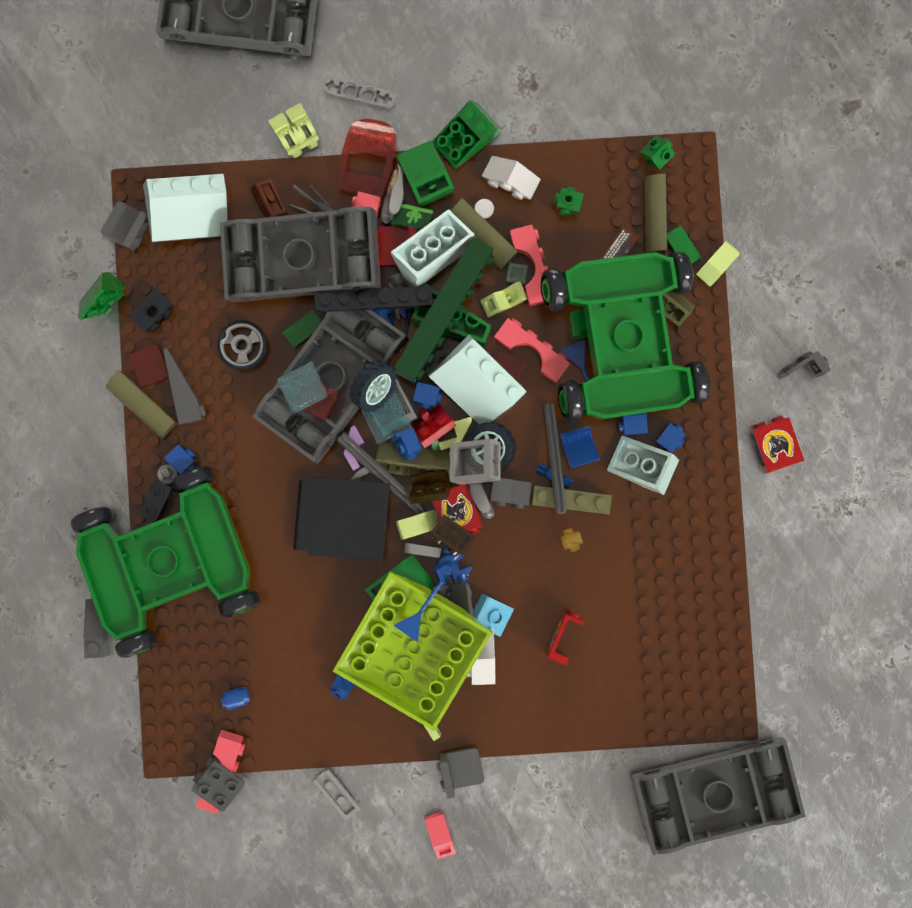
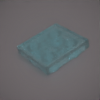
M312 361L277 379L293 414L328 396Z
M396 392L388 397V401L384 402L381 408H376V411L367 413L361 410L377 444L393 438L398 432L413 428Z

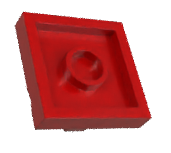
M438 405L429 413L425 408L418 411L421 418L409 427L414 429L418 440L426 448L457 425L443 407Z

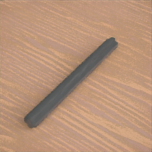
M550 403L544 405L555 511L556 514H565L566 501L554 404Z
M344 432L339 435L337 441L382 483H390V491L416 515L425 512L426 507L421 503H410V493Z

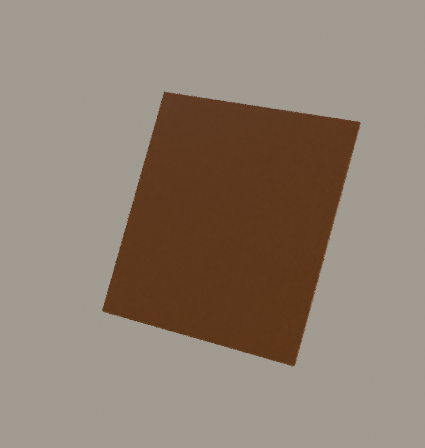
M714 131L487 145L457 169L436 149L454 186V193L421 207L433 210L432 221L448 209L451 211L462 198L474 210L479 200L488 199L493 203L494 212L490 218L485 220L511 245L510 230L533 225V229H537L540 240H537L538 247H542L544 252L543 266H547L548 269H559L561 273L568 271L580 262L601 259L622 228L639 236L626 256L645 254L644 178L655 174H666L667 234L682 226L702 257L692 264L694 279L691 290L687 294H682V296L695 305V308L680 327L666 317L673 365L681 367L692 361L703 363L709 373L711 388L708 399L703 403L694 404L687 401L679 408L640 413L647 414L648 433L625 436L663 450L654 442L667 424L671 423L673 425L676 423L684 429L682 431L686 434L683 438L685 440L684 444L679 450L675 448L672 452L679 459V462L664 495L608 472L607 468L620 438L623 436V432H619L618 424L619 420H622V416L598 419L589 415H583L578 422L569 423L563 419L559 411L557 399L559 384L563 380L568 379L575 380L578 384L584 383L586 379L581 368L569 359L570 365L555 384L540 373L541 358L533 348L520 345L508 350L494 339V336L507 318L510 320L514 318L522 324V329L526 332L528 330L534 332L538 336L537 340L542 343L544 341L549 343L553 347L552 350L559 354V350L585 340L584 368L589 379L594 377L588 338L571 340L567 320L571 312L577 310L584 311L583 307L566 304L561 311L552 312L545 307L544 303L529 307L528 301L525 300L508 310L488 318L480 300L492 293L502 291L514 283L506 282L509 263L502 270L493 263L490 266H485L483 278L480 282L476 281L473 286L475 290L470 299L466 297L463 302L465 304L464 309L491 325L484 349L527 391L513 406L491 421L504 425L507 430L511 431V435L516 441L514 460L507 468L500 471V478L531 482L532 485L529 506H524V509L513 508V504L506 503L505 507L496 506L494 501H490L494 509V516L491 519H487L475 504L483 527L479 528L480 532L472 534L476 538L466 550L464 557L457 562L460 568L473 567L470 570L467 582H465L469 584L472 591V607L474 609L481 594H485L514 610L501 637L494 634L495 684L472 685V677L467 675L437 726L442 735L435 741H433L423 724L357 685H354L346 700L334 697L329 689L338 674L333 672L335 666L373 602L365 589L412 555L404 553L405 543L441 548L440 557L444 555L443 549L446 544L439 545L432 540V531L401 540L396 521L415 516L416 514L390 491L384 561L308 555V551L294 550L299 480L314 481V477L351 480L356 472L365 466L358 461L361 468L353 471L344 455L345 448L337 439L319 464H316L252 417L261 400L273 389L309 340V338L294 349L283 335V332L311 310L315 312L314 295L234 303L225 300L221 236L152 242L149 228L144 232L142 241L134 252L115 242L116 277L126 286L123 291L124 295L118 300L122 372L177 422V425L162 440L124 405L130 532L153 523L138 516V512L153 481L159 480V468L163 465H170L165 457L177 445H181L185 450L189 448L196 455L194 457L197 461L194 465L196 468L210 466L213 470L215 479L211 484L225 499L250 567L249 591H257L261 600L259 606L251 610L224 618L218 609L219 603L224 600H218L211 589L206 587L146 611L147 631H154L158 637V644L155 647L137 654L143 772L146 779L196 776L199 771L203 772L206 768L204 766L206 761L210 757H215L213 753L221 730L244 737L242 744H245L242 756H237L236 761L239 762L236 773L440 760V753L477 747L480 758L751 741L758 739L726 270L711 287L696 275L724 243L717 142ZM655 136L668 139L673 146L671 148L675 153L660 170L649 165L640 152ZM405 151L113 169L111 171L112 204L114 208L115 204L121 201L139 212L143 211L147 214L143 184L147 179L224 174L228 221L264 218L251 192V187L257 182L271 178L287 210V213L282 216L304 214L290 208L289 204L315 213L313 211L315 206L293 189V185H296L316 202H319V198L309 188L310 185H313L322 197L331 204L330 207L333 210L351 207L353 197H357L358 191L381 197L377 227H392V220L389 223H384L380 219L381 208L387 195L388 185H390L389 181H391L390 178L396 165L399 164L396 155ZM492 156L518 161L541 179L531 200L526 198L522 200L512 196L513 192L507 191L500 186L498 188L492 187L487 183L488 180L482 175ZM403 172L404 196L402 204L419 207ZM572 187L577 189L576 192L584 194L578 216L570 214V216L561 215L556 210L557 204L553 203L556 192L560 193L561 188ZM667 242V251L662 255L669 257L674 251ZM517 252V255L510 263L528 265L525 285H527L534 277V265L529 257ZM462 255L428 280L426 284L432 286L433 290L440 292ZM380 265L381 288H387L386 285L389 284L388 279L392 275L401 273L397 265ZM156 288L175 307L173 308V313L167 319L163 318L160 321L159 328L153 333L150 332L148 334L128 315ZM157 308L150 309V317L156 316ZM413 309L410 315L407 333L409 341L390 365L393 369L419 327L412 324V316L415 309ZM327 312L315 313L323 321ZM393 312L390 316L394 321V327L404 333L406 317L400 315V320H397L396 314ZM234 321H250L259 326L266 336L267 351L265 357L257 366L248 370H237L229 367L218 354L217 340L219 334L224 327ZM239 327L231 331L234 337L237 335L248 337L252 332L251 329L246 327ZM443 335L446 337L441 347L437 346L435 350L457 345L462 341ZM244 340L240 341L237 346L238 349L244 350L247 342ZM260 342L253 343V349L247 355L249 361H252L258 355ZM224 344L226 355L236 362L238 354L232 349L231 344ZM167 348L172 352L199 398L201 405L204 404L206 409L204 421L183 426L178 424L163 349ZM441 358L438 364H440L445 358ZM426 371L421 380L417 379L415 383L395 373L420 419L421 416L418 411L422 408L419 403L413 402L417 382L439 386L430 377L428 378ZM396 386L393 388L392 395L388 397V401L384 402L381 408H376L385 426L410 413ZM440 388V392L443 395L441 403H437L436 407L441 405L454 422L470 417ZM552 403L555 407L562 474L564 477L567 476L573 479L570 488L564 487V489L612 495L610 515L566 510L565 514H556L555 508L531 505L534 486L553 488L552 480L536 472L539 464L546 465L548 469L551 468L544 414L545 404ZM359 408L341 434L344 432L349 436L351 427L355 426L365 442L360 447L376 461L379 442L392 443L391 440L396 433L410 429L409 426L416 421L385 437L382 435L371 412L367 413ZM472 419V423L470 424L462 442L466 441L465 437L469 434V431L472 428L479 425L474 419ZM589 425L600 460L571 469L561 443L560 434ZM453 428L438 439L439 443L456 438L455 429ZM488 434L489 439H495L496 435ZM485 435L481 436L479 440H484ZM431 444L425 448L433 450ZM483 447L476 448L477 453L482 451ZM449 448V449H446V450H443V451H444V452H449V451H450V448ZM463 449V476L465 475V464L468 462L464 456L465 449ZM484 453L479 456L484 460ZM368 473V475L363 477L365 482L382 483L372 473ZM390 474L409 493L411 492L412 484L409 476ZM451 482V488L459 486L460 484ZM483 482L482 486L490 500L492 482ZM174 491L161 519L180 512V496L176 491ZM432 501L421 503L426 507L425 512L435 510ZM413 554L435 583V586H437L439 582L433 568L439 558ZM457 578V584H462ZM446 580L445 585L453 584L452 580ZM569 611H572L581 616L580 619L584 621V624L580 625L571 620L567 621L556 651L567 655L569 658L567 665H563L549 659L546 653L563 612L568 614ZM240 686L242 688L247 687L251 698L247 705L230 711L227 708H223L220 697H223V692Z

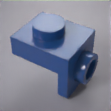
M338 675L329 691L332 692L334 697L346 700L355 684Z

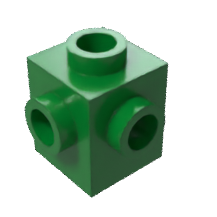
M658 136L650 140L640 151L646 162L658 170L675 155L671 148L673 146L668 139H662Z
M572 187L561 188L560 193L556 192L553 204H557L556 210L561 215L570 216V214L578 216L584 194L576 192L577 189Z

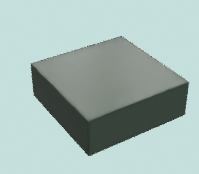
M509 262L506 282H521L522 285H525L528 265Z

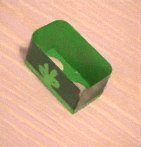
M401 204L399 211L393 215L391 225L392 227L417 228V232H419L432 222L433 210Z

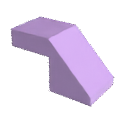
M352 426L349 437L359 446L363 445L365 442L357 428ZM345 449L344 455L353 471L361 468L357 459Z

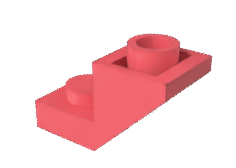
M443 812L424 817L437 859L455 854L456 852Z

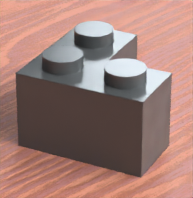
M500 478V481L492 482L490 501H494L496 506L505 507L506 503L513 504V508L524 509V506H529L532 483Z

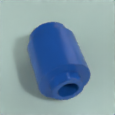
M241 686L223 692V697H220L223 708H227L228 711L245 706L247 702L251 701L247 687L242 688Z

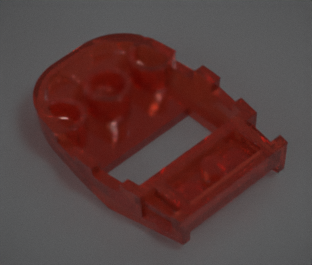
M361 119L350 126L340 157L339 191L358 194L359 191L384 199V191L386 186L389 185L397 160V136L389 124L373 119ZM349 150L387 157L383 178L345 171Z

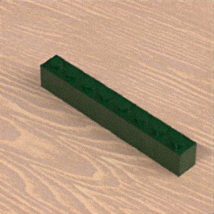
M473 237L396 363L394 369L398 375L412 383H415L417 379L421 380L426 371L423 368L426 363L430 364L434 359L435 353L433 352L437 346L441 347L446 338L443 335L446 330L450 331L455 324L454 317L456 314L460 315L465 307L463 302L466 297L470 299L475 290L473 288L476 281L480 282L485 274L483 269L486 265L490 266L495 257L492 255L494 250L492 247Z

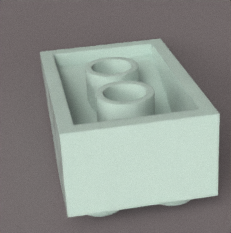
M621 436L607 471L664 495L679 459L672 453Z

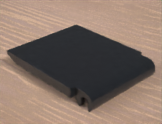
M315 477L314 481L299 480L293 549L308 551V555L384 561L390 483Z

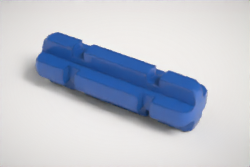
M539 464L536 472L552 480L551 468L548 469L546 465ZM562 474L564 487L570 488L573 479L567 476L564 477Z

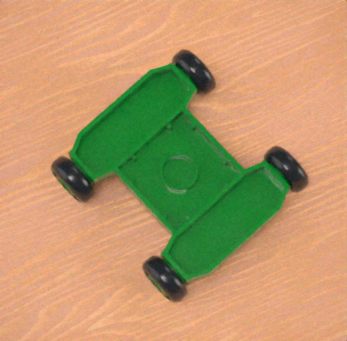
M653 252L583 261L562 273L556 268L546 269L542 273L540 282L543 303L549 311H561L566 304L582 306L585 315L594 377L580 384L572 379L563 380L559 384L557 390L558 406L561 416L565 421L569 423L578 422L583 415L607 419L679 408L687 401L699 404L708 399L711 388L710 378L703 363L692 361L684 367L673 365L662 295L671 290L674 294L682 295L687 294L692 288L694 279L693 267L686 253L675 252L667 257Z
M210 466L190 469L177 475L172 480L173 487L180 496L179 513L129 533L118 536L109 524L114 516L112 510L107 506L84 511L74 516L70 521L73 531L78 533L76 534L78 538L76 555L101 625L114 638V641L121 640L115 646L117 655L121 658L139 654L158 644L156 633L151 630L147 631V610L206 587L211 589L218 600H224L218 605L219 612L224 618L251 610L259 606L261 602L257 591H249L250 567L225 499L211 484L215 479V475Z

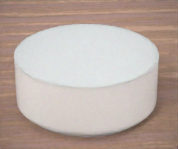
M481 199L476 203L475 211L484 219H488L494 212L493 203L488 199Z

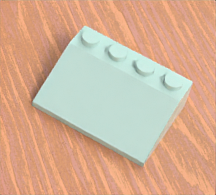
M224 174L157 178L145 181L143 189L152 242L221 236L220 223L228 221Z
M470 335L428 375L478 424L493 421L513 406L527 392Z

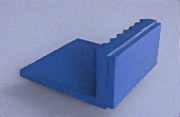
M589 425L560 434L561 443L571 469L600 460Z

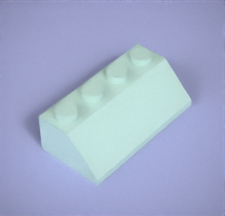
M448 209L394 249L391 255L403 277L413 287H420L463 255L475 234Z

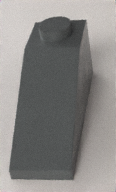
M85 599L83 636L85 659L109 655L108 632L101 625L92 599Z

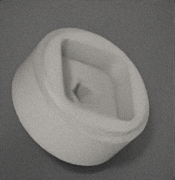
M168 464L161 466L158 470V478L165 484H171L174 477L178 475V472Z

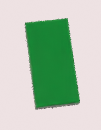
M682 226L667 234V242L674 253H686L692 264L702 258Z
M311 310L286 329L283 335L295 349L312 336L322 321Z

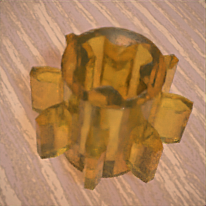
M572 528L564 530V535L560 536L564 549L570 548L571 552L579 550V545L583 543L579 531H573Z

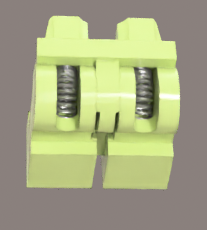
M301 103L285 111L289 117L288 120L283 112L268 120L272 130L289 156L292 155L296 158L301 155V149L308 146L309 149L318 146L317 140L319 138Z

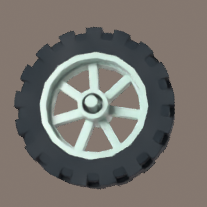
M377 359V361L372 360L370 364H365L364 368L358 371L357 377H354L353 385L350 386V401L367 413L376 411V408H381L382 404L388 401V397L392 395L393 388L396 386V370L380 359Z
M486 422L472 428L465 437L466 441L479 440L483 435H485V439H489L488 434L496 435L494 440L500 439L503 446H501V449H503V453L501 455L500 471L507 468L514 460L516 452V441L512 437L511 431L507 430L504 425L497 424L496 422ZM484 447L478 453L476 448L465 449L464 456L467 458L468 464L473 466L474 470L484 474V460L479 456L484 453Z

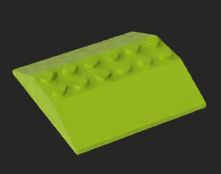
M390 571L333 672L435 731L493 631L463 608L436 593L421 614L417 643L393 625L418 613L433 590Z

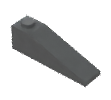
M167 348L163 349L178 424L183 426L204 421V416H206L204 404L201 405L199 398L172 352Z

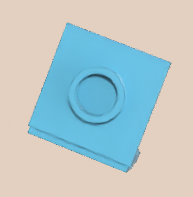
M481 594L474 608V618L489 629H494V634L501 637L514 609L485 594Z

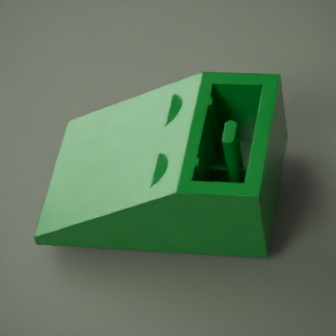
M469 100L432 140V143L457 169L487 146L501 132L502 128L479 103Z
M431 140L396 155L419 207L454 193V186Z
M110 272L101 273L79 301L78 318L84 320L108 315L112 310L111 306L113 303L120 300L124 295L123 291L126 286Z
M413 554L390 570L427 588L435 586V583ZM390 571L365 589L373 601Z

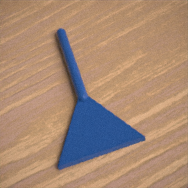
M585 340L559 350L580 367L586 381L589 380L584 368Z
M439 581L418 613L393 626L418 643L421 614L435 596L443 581Z

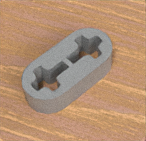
M405 543L404 553L440 558L441 548Z

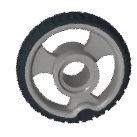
M234 321L224 327L219 334L217 340L218 354L222 361L233 369H251L257 366L265 357L267 351L266 336L259 326L250 321ZM239 327H246L252 330L248 337L245 335L234 337L231 333L232 330ZM242 340L246 341V348L239 350L237 347L238 343ZM260 342L258 355L252 361H249L247 355L251 353L253 343ZM224 344H231L232 349L238 354L236 362L226 355Z

